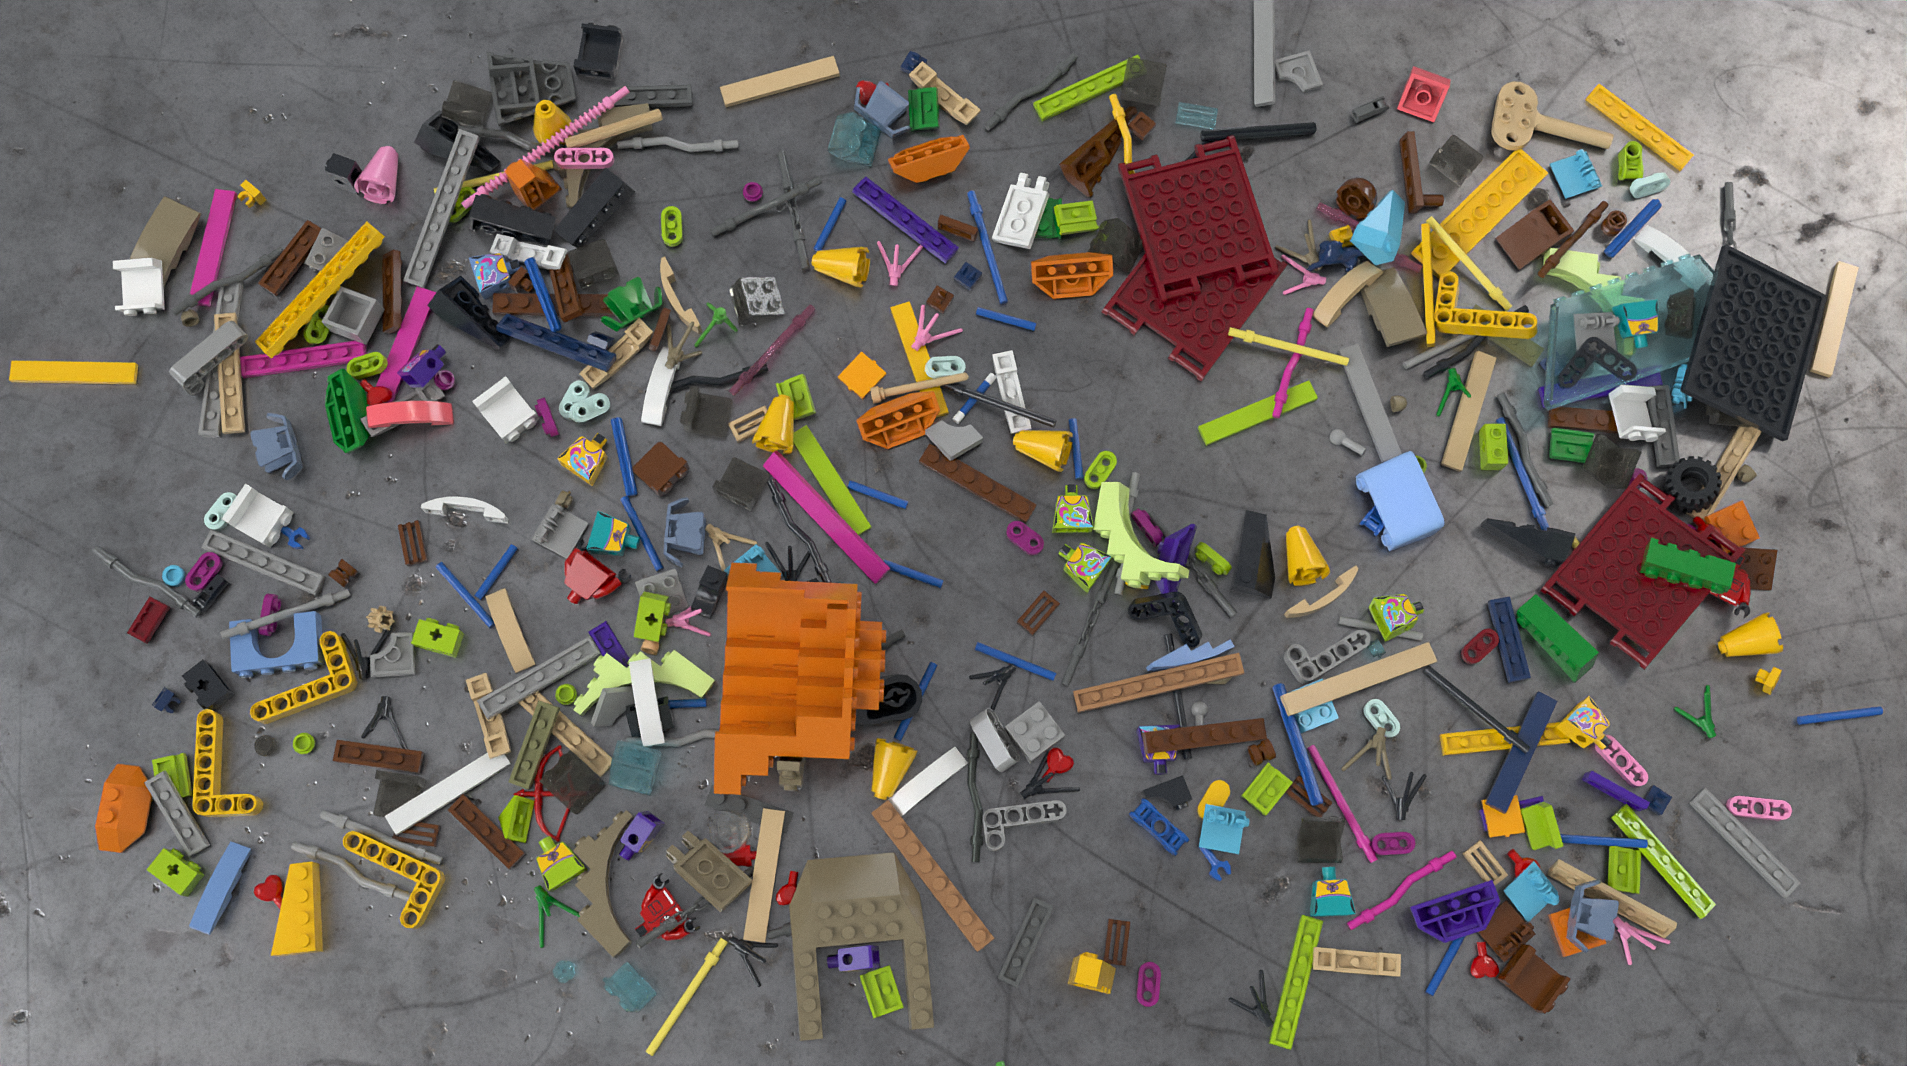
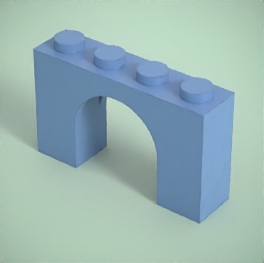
M316 611L295 613L294 643L286 654L277 658H266L262 655L258 644V628L250 630V633L242 636L239 634L230 637L232 672L239 675L240 678L253 677L255 673L272 675L274 671L282 670V672H295L296 668L304 667L305 670L317 669L318 665H324V655L320 646V637L322 635L321 615ZM247 619L230 621L229 629L236 627L238 623L246 621L247 623L253 620Z

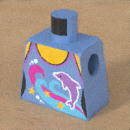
M502 253L469 258L483 299L493 296V293H499L509 288L510 274L516 273L520 268L518 259L506 262Z

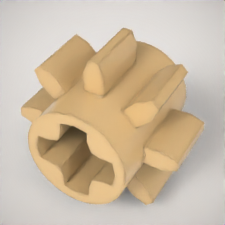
M379 606L378 609L371 608L372 612L366 616L369 622L368 627L375 628V632L382 633L383 629L390 630V626L395 622L392 616L393 611L386 610L385 606Z

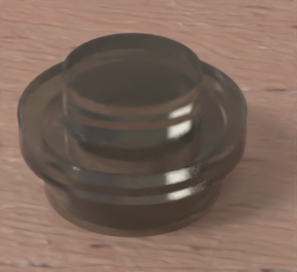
M1536 188L1529 194V202L1535 208L1549 200V194L1541 188Z
M262 735L255 741L254 748L257 754L267 757L276 751L277 742L270 735Z

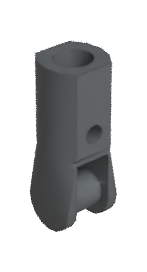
M1384 96L1353 109L1352 116L1355 122H1360L1388 110L1389 105L1385 104Z

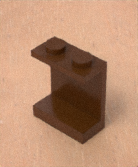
M1521 944L1497 979L1536 1012L1546 1014V1012H1550L1556 1004L1554 1001L1557 997L1567 990L1568 982L1571 979L1568 976L1560 975L1535 954L1537 950L1531 945Z

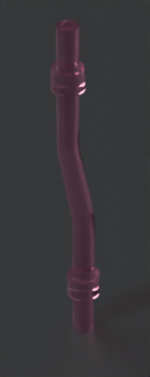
M1321 202L1316 208L1329 215L1330 219L1336 222L1338 220L1354 229L1360 223L1342 214L1341 210L1333 209ZM1396 254L1394 261L1397 262V265L1405 266L1417 273L1420 272L1421 265L1409 260V257L1404 254Z
M811 304L800 315L797 314L792 319L789 327L774 341L766 352L747 372H743L738 377L739 380L729 390L730 394L735 396L745 385L748 386L753 380L752 377L769 361L798 328L801 329L805 325L806 319L816 310Z

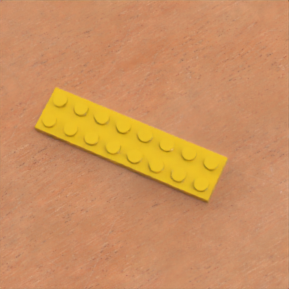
M1522 149L1516 150L1440 223V226L1467 255L1547 176L1548 172ZM1433 230L1431 232L1432 273L1440 280L1443 273L1451 271L1461 260ZM1421 242L1411 254L1423 264Z
M366 221L255 340V343L271 359L275 355L280 354L284 345L296 337L298 330L303 325L309 323L312 315L326 304V300L330 295L335 294L340 289V285L344 280L349 279L354 274L357 266L363 264L368 259L370 252L382 244L385 236Z

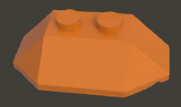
M964 135L942 137L904 149L895 154L894 157H890L888 162L894 173L915 183L925 182L931 178L955 171L970 149V146Z
M1086 252L1051 255L1031 261L1032 283L1052 299L1094 295L1113 276L1112 255Z
M934 391L909 393L872 407L859 417L856 422L864 441L889 449L926 435L925 430L931 427L940 412V408Z
M117 764L104 782L95 824L98 848L101 851L123 853L127 847L145 833L152 795L144 783L148 779L139 766Z

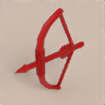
M561 745L548 752L542 758L534 779L535 790L525 791L522 789L513 794L520 797H535L536 821L541 831L556 842L560 841L559 837L575 796H585L587 794L585 790H575ZM558 751L570 786H561L558 791H543L542 775L544 766L549 757ZM543 796H558L561 801H569L556 836L547 830L543 822L541 812Z

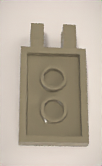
M687 831L682 835V843L689 851L684 855L674 845H671L666 850V857L674 864V871L718 911L722 912L752 884V879L706 838L699 841L696 836Z

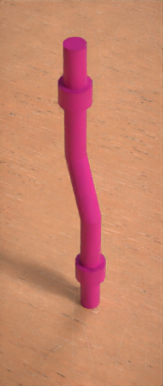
M1306 308L1303 321L1300 322L1297 345L1304 346L1307 334H1310L1312 327L1310 323L1314 312L1312 308ZM1294 352L1284 370L1279 391L1276 392L1274 398L1275 406L1272 414L1274 418H1280L1283 404H1286L1288 395L1286 393L1292 372L1302 354Z
M1450 851L1440 858L1435 857L1428 861V865L1407 876L1390 898L1371 909L1363 910L1360 912L1361 915L1347 922L1346 924L1349 929L1353 930L1365 922L1368 924L1375 919V916L1396 905L1414 882L1433 871L1436 873L1443 869V865L1457 858L1455 853Z

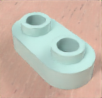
M1655 173L1651 176L1634 180L1629 190L1634 198H1641L1663 191L1669 186L1670 179L1666 173Z
M958 356L932 357L925 364V372L932 379L963 373L966 368L965 362Z
M575 381L569 386L559 405V412L564 419L572 420L569 411L566 410L567 406H572L574 403L590 396V389L585 382ZM577 388H582L580 393L575 392Z
M602 393L589 396L574 403L569 409V415L575 422H585L605 413L610 407L609 398ZM598 400H601L603 402L602 407H599L597 405ZM579 408L584 409V415L579 414Z
M226 492L217 499L204 517V523L209 529L220 531L227 526L228 523L222 520V517L237 495ZM231 499L230 504L225 505V502ZM217 516V520L212 522V518Z
M1372 699L1365 704L1364 715L1376 730L1378 727L1384 728L1385 724L1390 725L1391 730L1386 731L1384 737L1392 738L1399 733V721L1381 700ZM1372 707L1377 709V714L1371 712Z

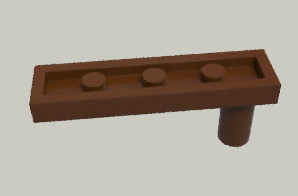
M1407 131L1400 139L1408 211L1409 213H1417L1423 206L1442 207L1444 203V196L1442 194H1423L1415 131Z

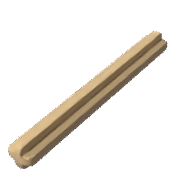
M655 109L565 139L567 148H577L661 121L662 114L659 109Z

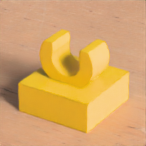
M247 180L240 185L244 191L238 194V198L240 201H243L248 197L249 200L245 204L249 208L255 204V201L260 205L266 201L263 194Z
M1349 225L1330 231L1329 236L1331 240L1343 243V248L1354 246L1350 241L1353 233Z
M1773 667L1770 673L1763 669L1758 671L1755 680L1764 684L1763 692L1771 695L1780 679L1782 670Z

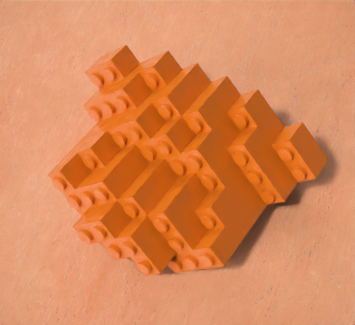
M731 562L726 590L728 591L727 640L725 644L719 732L715 731L714 794L741 795L742 786H746L747 776H768L769 768H773L775 756L849 759L850 751H854L855 737H851V731H855L856 709L879 710V702H883L884 679H880V672H885V650H881V643H886V630H882V622L860 621L862 592H858V584L781 580L780 572L757 571V564Z

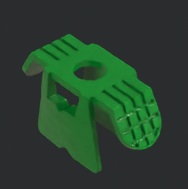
M640 277L626 282L625 287L619 286L613 289L603 299V302L621 323L607 316H602L601 322L618 332L633 324L638 318L646 317L658 310L662 305L661 288H655L654 306L650 302Z

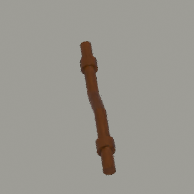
M1602 201L1596 209L1591 210L1587 215V219L1576 232L1561 245L1554 255H1550L1546 259L1545 265L1537 273L1539 277L1544 278L1551 269H1555L1560 263V259L1570 247L1584 235L1592 224L1598 222L1602 216L1601 214L1609 206L1606 201Z

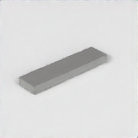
M166 770L144 782L188 857L210 846Z

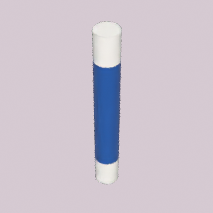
M990 373L976 391L984 394L997 377ZM969 398L953 417V421L959 424L978 400Z

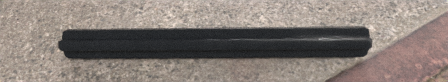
M1309 122L1208 129L1201 131L1200 138L1202 142L1224 140L1234 135L1235 140L1315 134L1317 127L1316 123Z

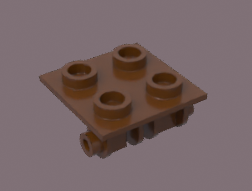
M1745 548L1746 550L1742 554L1745 559L1740 568L1748 574L1750 589L1772 590L1778 550Z
M1507 900L1495 909L1486 929L1478 932L1503 962L1516 953L1521 944H1526L1536 935L1533 931L1534 926L1530 922L1526 923Z

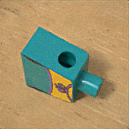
M1658 299L1624 303L1612 307L1613 314L1619 318L1617 326L1623 339L1634 337L1635 349L1648 347L1647 335L1658 332Z
M597 511L587 550L590 554L623 556L626 547L638 548L640 537L630 535L631 527L628 523Z
M1323 867V880L1314 881L1312 884L1310 917L1356 914L1347 879L1336 880L1335 867Z

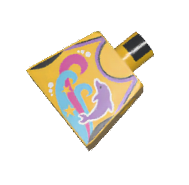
M599 433L595 435L591 442L581 436L557 460L563 467L593 486L608 457L601 449L607 442V439Z
M1590 696L1579 702L1556 726L1558 730L1582 748L1594 742L1603 750L1611 743L1603 734L1610 723Z

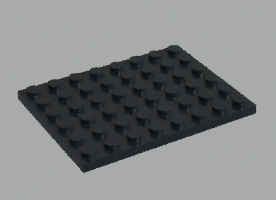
M1727 244L1722 246L1680 392L1780 441L1788 440L1827 295Z

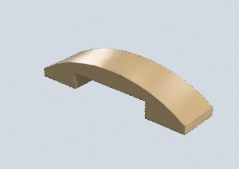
M923 61L909 74V77L919 88L937 87L939 107L958 121L968 125L981 112L967 98L963 99L937 77V73Z
M661 258V280L673 311L686 326H689L693 321L695 324L692 330L698 334L702 333L701 325L692 308L684 311L670 285L676 281L674 273L666 258Z
M1368 261L1356 266L1331 288L1315 309L1312 317L1328 328L1341 315V309L1365 285L1370 286L1383 274V271Z
M640 318L624 331L626 334L608 350L616 354V361L607 372L588 365L579 373L593 389L604 383L625 366L653 335V331Z
M1354 566L1335 580L1339 587L1312 605H1309L1304 599L1287 610L1284 614L1286 618L1306 616L1331 604L1351 584L1358 571V567Z
M504 588L485 596L494 624L515 673L535 666V661L513 611L507 590Z
M487 673L467 679L466 683L484 734V742L489 759L511 752L502 714L500 713L488 720L477 700L493 692Z
M1313 947V970L1400 977L1401 954Z

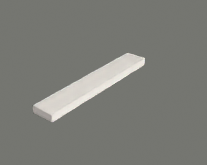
M486 753L392 811L385 818L394 833L399 835L462 794H465L510 766L511 763L505 754L489 759V755Z

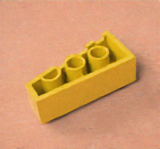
M315 862L290 864L271 956L281 957L323 952L320 864Z
M1085 952L1073 958L1068 984L1111 994L1116 968L1103 960L1097 959V954Z

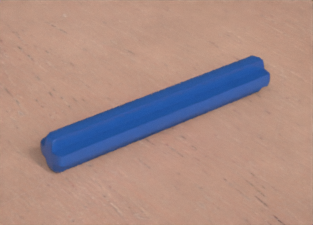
M1652 199L1604 250L1608 258H1614L1662 207L1658 199Z
M534 257L528 258L524 261L550 329L552 332L560 331L562 329L561 323Z
M621 417L611 419V425L625 492L628 497L635 496L638 492L623 421Z

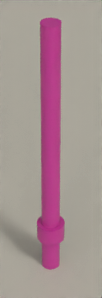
M1315 745L1308 747V752L1356 836V843L1359 848L1363 849L1370 863L1378 860L1370 846V839L1367 835H1364Z

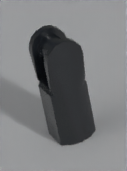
M216 574L209 584L194 598L192 604L194 606L198 605L202 612H206L229 582ZM208 594L210 597L207 600H204V598Z

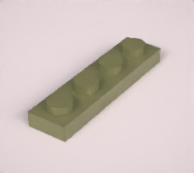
M1475 304V306L1472 308L1476 310H1484L1477 304ZM1486 321V322H1482L1481 324L1487 325V324H1489L1490 322H1487V321ZM1486 337L1531 367L1544 350L1543 347L1530 339Z
M538 701L508 781L509 783L525 789H531L560 707Z

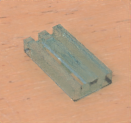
M1179 102L1175 123L1215 129L1218 108ZM1182 109H1183V110H1189V111H1195V112H1194V113L1184 112V111H1182ZM1201 113L1213 114V116L1202 115Z

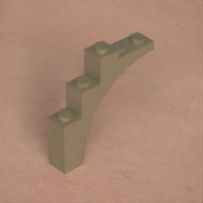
M649 104L613 107L610 110L607 108L606 113L602 112L601 117H598L599 127L649 112ZM652 124L645 125L577 148L609 149L617 144V141L637 133L651 131L653 127ZM593 129L578 130V132L581 134ZM583 154L579 157V161L582 163L590 159L588 154ZM563 155V158H561L562 162H565L567 155ZM554 159L555 171H559L561 178H564L565 189H568L569 195L565 196L567 208L570 207L572 209L582 197L584 184L591 169H562L557 166Z
M781 756L780 760L777 761V771L780 775L779 785L784 787L785 791H797V788H802L806 757Z
M627 810L624 813L620 811L613 818L614 823L609 828L604 827L597 834L598 838L596 840L590 835L581 837L575 843L576 848L573 850L591 869L589 872L585 870L579 875L575 886L593 903L591 906L586 905L579 912L580 917L577 921L613 958H617L632 943L622 930L614 914L609 895L608 881L610 864L615 848L624 831L635 818Z

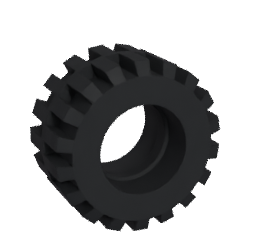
M1689 456L1688 460L1681 458L1679 463L1676 461L1672 468L1669 469L1664 484V493L1675 498L1671 503L1673 507L1677 505L1680 511L1686 509L1687 513H1692L1693 510L1699 513L1702 511V508L1707 510L1710 504H1714L1719 494L1722 480H1720V472H1717L1718 468L1716 465L1711 466V461L1708 459L1705 462L1702 460L1703 457L1699 456L1698 459H1694V456ZM1686 478L1697 479L1703 484L1704 489L1696 492L1687 490L1681 481Z

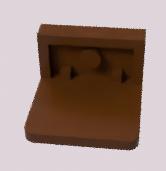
M657 442L632 467L633 472L659 497L668 493L673 488V485L679 479H682L690 469L687 461L682 457L679 458L663 442Z

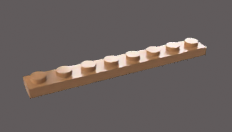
M1235 653L1073 691L1077 711L1081 713L1244 675V669L1240 654Z
M887 800L871 813L973 948L978 952L995 939L890 801Z

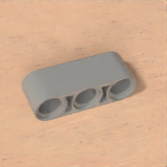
M987 708L970 719L972 729L998 771L1004 772L1020 761V755L992 709Z

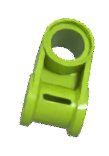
M1630 141L1618 154V178L1620 181L1643 178L1642 146L1636 141Z

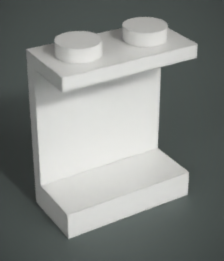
M142 258L113 261V269L121 271L123 305L115 306V310L124 312V315L128 316L137 315V312L143 311L144 314H156L157 310H165L161 260Z
M506 376L472 401L506 444L518 439L520 433L525 429L534 427L537 420H539L535 411L529 407Z
M1620 385L1609 393L1620 438L1629 439L1630 441L1646 440V442H1653L1666 432L1665 428H1656L1651 425L1646 401L1656 395L1654 387Z
M245 484L222 517V520L271 548L278 541L281 528L290 523L294 512Z

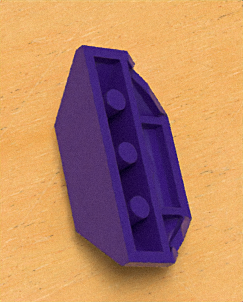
M1190 524L1165 537L1164 542H1160L1157 554H1160L1159 560L1180 564L1185 567L1197 526ZM1167 578L1154 581L1161 594L1177 592L1181 578L1179 581H1171Z
M1493 880L1419 903L1411 906L1410 909L1418 929L1446 943L1485 930L1496 907L1500 903V899Z

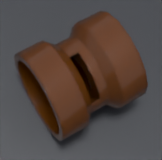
M1619 210L1610 212L1601 224L1602 232L1607 236H1616L1627 224L1626 215Z
M341 559L338 562V567L335 570H331L328 575L345 588L349 583L348 580L354 577L358 571Z
M1269 739L1261 741L1258 745L1253 744L1247 747L1249 756L1255 766L1262 764L1264 760L1270 761L1276 758L1275 750Z

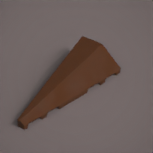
M1128 107L1124 111L1127 126L1132 116L1137 114L1135 107ZM1113 119L1059 164L1066 180L1087 197L1093 195L1094 192L1092 190L1095 184L1102 179L1101 173L1106 166H1109L1122 142L1120 140L1122 133L1117 120Z

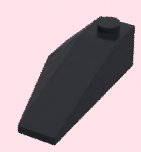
M439 110L422 124L414 143L419 145L424 151L448 159L460 124ZM477 145L470 165L492 171L499 165L500 160L484 146Z
M462 276L440 288L427 306L442 320L497 350L509 342L510 339L506 334L497 331L496 325L498 321L491 318L488 313L490 309L487 305H482L478 299L479 293Z
M1246 510L1230 590L1271 599L1275 583V571L1267 514Z
M1490 518L1481 523L1483 529L1550 568H1556L1565 562L1576 534L1547 527V531L1537 530L1534 528V525L1530 524L1516 527L1514 522Z

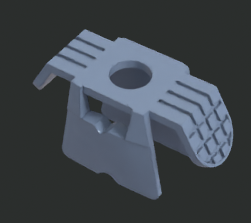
M880 81L866 108L858 104L860 87L856 88L854 110L882 132L894 138L911 129L910 126H905L895 131L889 128L907 110L909 102L884 82Z
M268 413L266 416L268 419L283 423L284 426L251 431L250 435L253 446L257 447L255 454L258 465L264 466L266 472L271 473L291 463L282 475L285 480H289L303 468L296 436L291 422L285 416Z
M687 497L668 504L663 554L665 558L681 568L684 564L669 554L670 549L696 555H703L706 518H704L703 512L673 514L674 511L689 503Z
M1600 879L1576 885L1571 901L1566 938L1584 953H1587L1589 950L1576 938L1577 930L1611 941L1614 935L1615 924L1613 919L1617 917L1619 902L1609 899L1583 898L1584 889L1600 884Z

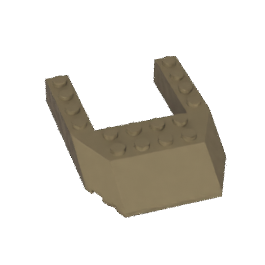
M895 853L807 860L789 905L799 1041L823 1039L816 948L902 941L909 1029L934 1028L927 944L920 894Z

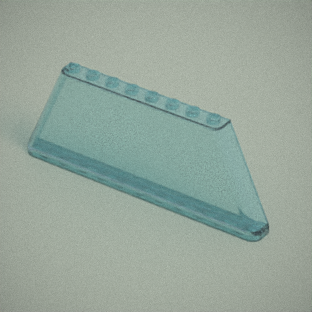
M1690 253L1678 257L1679 261L1675 263L1673 259L1660 263L1661 267L1657 269L1655 265L1642 269V274L1638 275L1636 271L1625 275L1626 279L1620 281L1619 277L1607 281L1608 285L1602 287L1601 283L1589 287V292L1584 293V290L1571 293L1572 297L1568 299L1565 296L1553 299L1554 304L1550 305L1543 402L1546 411L1689 361L1714 270L1700 254L1692 257ZM1658 299V332L1647 335L1648 347L1635 349L1634 337L1623 339L1618 325L1614 327L1616 351L1634 363L1637 368V374L1633 379L1622 381L1593 361L1573 387L1563 389L1557 384L1558 374L1577 351L1573 314L1613 312L1612 307L1620 304ZM1631 350H1633V354H1632V355H1628V354H1627L1628 352H1630ZM1608 353L1604 356V361L1606 364L1612 365L1615 362V357L1613 354ZM1578 357L1574 360V364L1577 368L1582 369L1585 367V360ZM1621 360L1614 367L1615 370L1620 367L1624 371V376L1631 375L1629 367L1623 368L1620 366L1623 363ZM1572 370L1567 376L1563 375V383H1572L1570 378L1576 372Z

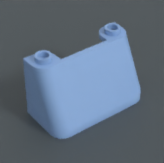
M1409 451L1400 454L1356 476L1358 489L1365 493H1370L1385 526L1381 540L1389 551L1430 537L1444 526L1443 515L1413 452Z

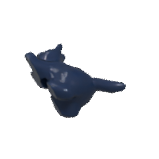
M1335 240L1323 241L1319 245V261L1311 264L1307 270L1311 272L1324 265L1342 263L1346 267V271L1349 272L1359 263L1358 256H1363L1364 254L1355 248H1343V243Z

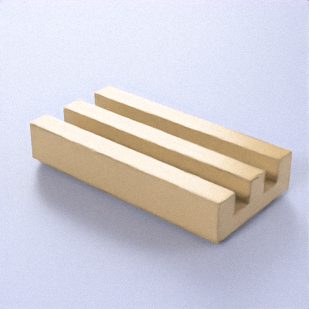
M766 406L728 423L737 443L755 435L759 426L741 435L738 434L760 424L764 416L738 429H735V427L762 413L766 414Z
M1481 840L1462 853L1484 882L1491 879L1471 853L1474 854L1492 877L1494 885H1497L1508 876ZM1477 848H1479L1483 852V854L1487 857L1490 863L1498 871V873L1500 874L1499 877L1494 873L1491 867L1479 854V852L1476 850Z

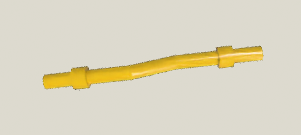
M1112 94L1109 96L1113 107L1112 114L1118 122L1124 139V163H1132V138L1124 118L1126 115L1123 107L1120 106L1117 95ZM1129 171L1128 173L1129 175L1134 174L1135 171Z

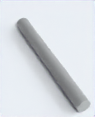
M1461 334L1404 361L1403 366L1405 369H1409L1477 335Z
M1339 616L1338 624L1380 632L1376 623ZM1408 630L1398 636L1422 641L1423 633Z

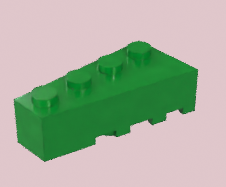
M1651 537L1645 548L1640 573H1644L1646 577L1666 578L1668 582L1676 584L1683 582L1697 589L1702 587L1709 588L1711 592L1718 594L1727 593L1731 588L1736 563L1711 555H1706L1703 558L1700 557L1701 554L1698 551L1691 549L1680 551L1675 544L1667 543V545L1658 544V539Z
M1535 594L1517 610L1515 618L1518 624L1532 635L1574 683L1593 668L1599 652L1538 595Z

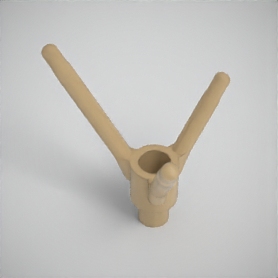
M708 524L705 528L709 533V537L713 539L721 571H724L726 568L720 544L723 542L729 544V539L752 545L757 544L756 541L721 531L712 524Z

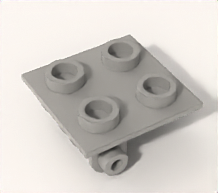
M321 228L304 264L310 266L309 269L312 271H321L348 240Z
M1613 312L1573 314L1577 350L1590 337H1597L1616 350L1614 327L1619 324V318L1613 315ZM1595 342L1592 344L1588 343L1590 351L1596 350L1599 354L1605 351L1604 348L1599 351L1595 347L1597 345Z
M552 504L531 540L567 559L589 523L563 510V507Z
M675 568L635 581L640 596L643 592L669 596L668 603H671L669 614L689 607ZM651 613L650 616H652V620H653V619H656V618L654 617L655 614H652V613Z

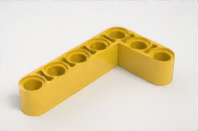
M1451 271L1441 275L1434 312L1435 327L1439 332L1531 339L1537 334V318L1531 313L1457 308L1459 295L1458 276ZM1453 283V285L1447 286L1446 284ZM1444 301H1451L1448 304L1443 303ZM1448 319L1446 322H1441L1440 320ZM1463 320L1469 321L1467 323H1461V321ZM1486 321H1487V322H1490V323L1487 324V325L1481 324L1482 322H1486ZM1504 323L1511 324L1509 326H1503ZM1526 324L1532 325L1529 328L1524 327Z
M327 631L320 637V646L330 675L256 702L250 709L251 717L260 723L269 724L354 691L358 681L342 637L332 631ZM336 638L335 645L329 647L328 643L330 639ZM342 657V664L335 667L336 659ZM349 677V683L346 686H342L343 678ZM328 684L329 689L327 693L321 694V688ZM307 692V700L301 702V695ZM287 700V707L280 710V704ZM263 708H266V709H267L266 715H265L264 717L260 718V717H259L260 711H261Z
M202 710L198 714L196 722L193 810L198 815L205 817L254 816L259 814L263 809V802L257 796L251 794L220 795L223 717L213 710ZM213 715V722L207 725L208 717ZM212 737V744L207 747L206 740ZM211 758L212 763L210 767L205 768L206 760ZM207 780H210L211 785L207 790H205L204 783ZM231 800L232 806L226 811L224 806L227 801ZM249 800H253V807L250 810H247V802ZM209 801L210 807L204 812L203 805Z
M355 831L348 832L343 838V846L347 850L417 882L401 913L400 922L406 928H420L424 924L445 882L444 873L364 834ZM358 836L360 842L358 846L353 848L351 841L354 837ZM377 845L379 852L376 856L372 857L370 851L372 847ZM397 854L399 860L396 865L392 866L390 858ZM416 863L418 870L414 875H411L409 868L412 864ZM435 872L438 877L437 881L430 884L428 878L430 874ZM425 892L427 901L424 904H420L418 898L420 894ZM415 913L417 920L411 925L408 922V917L410 914Z

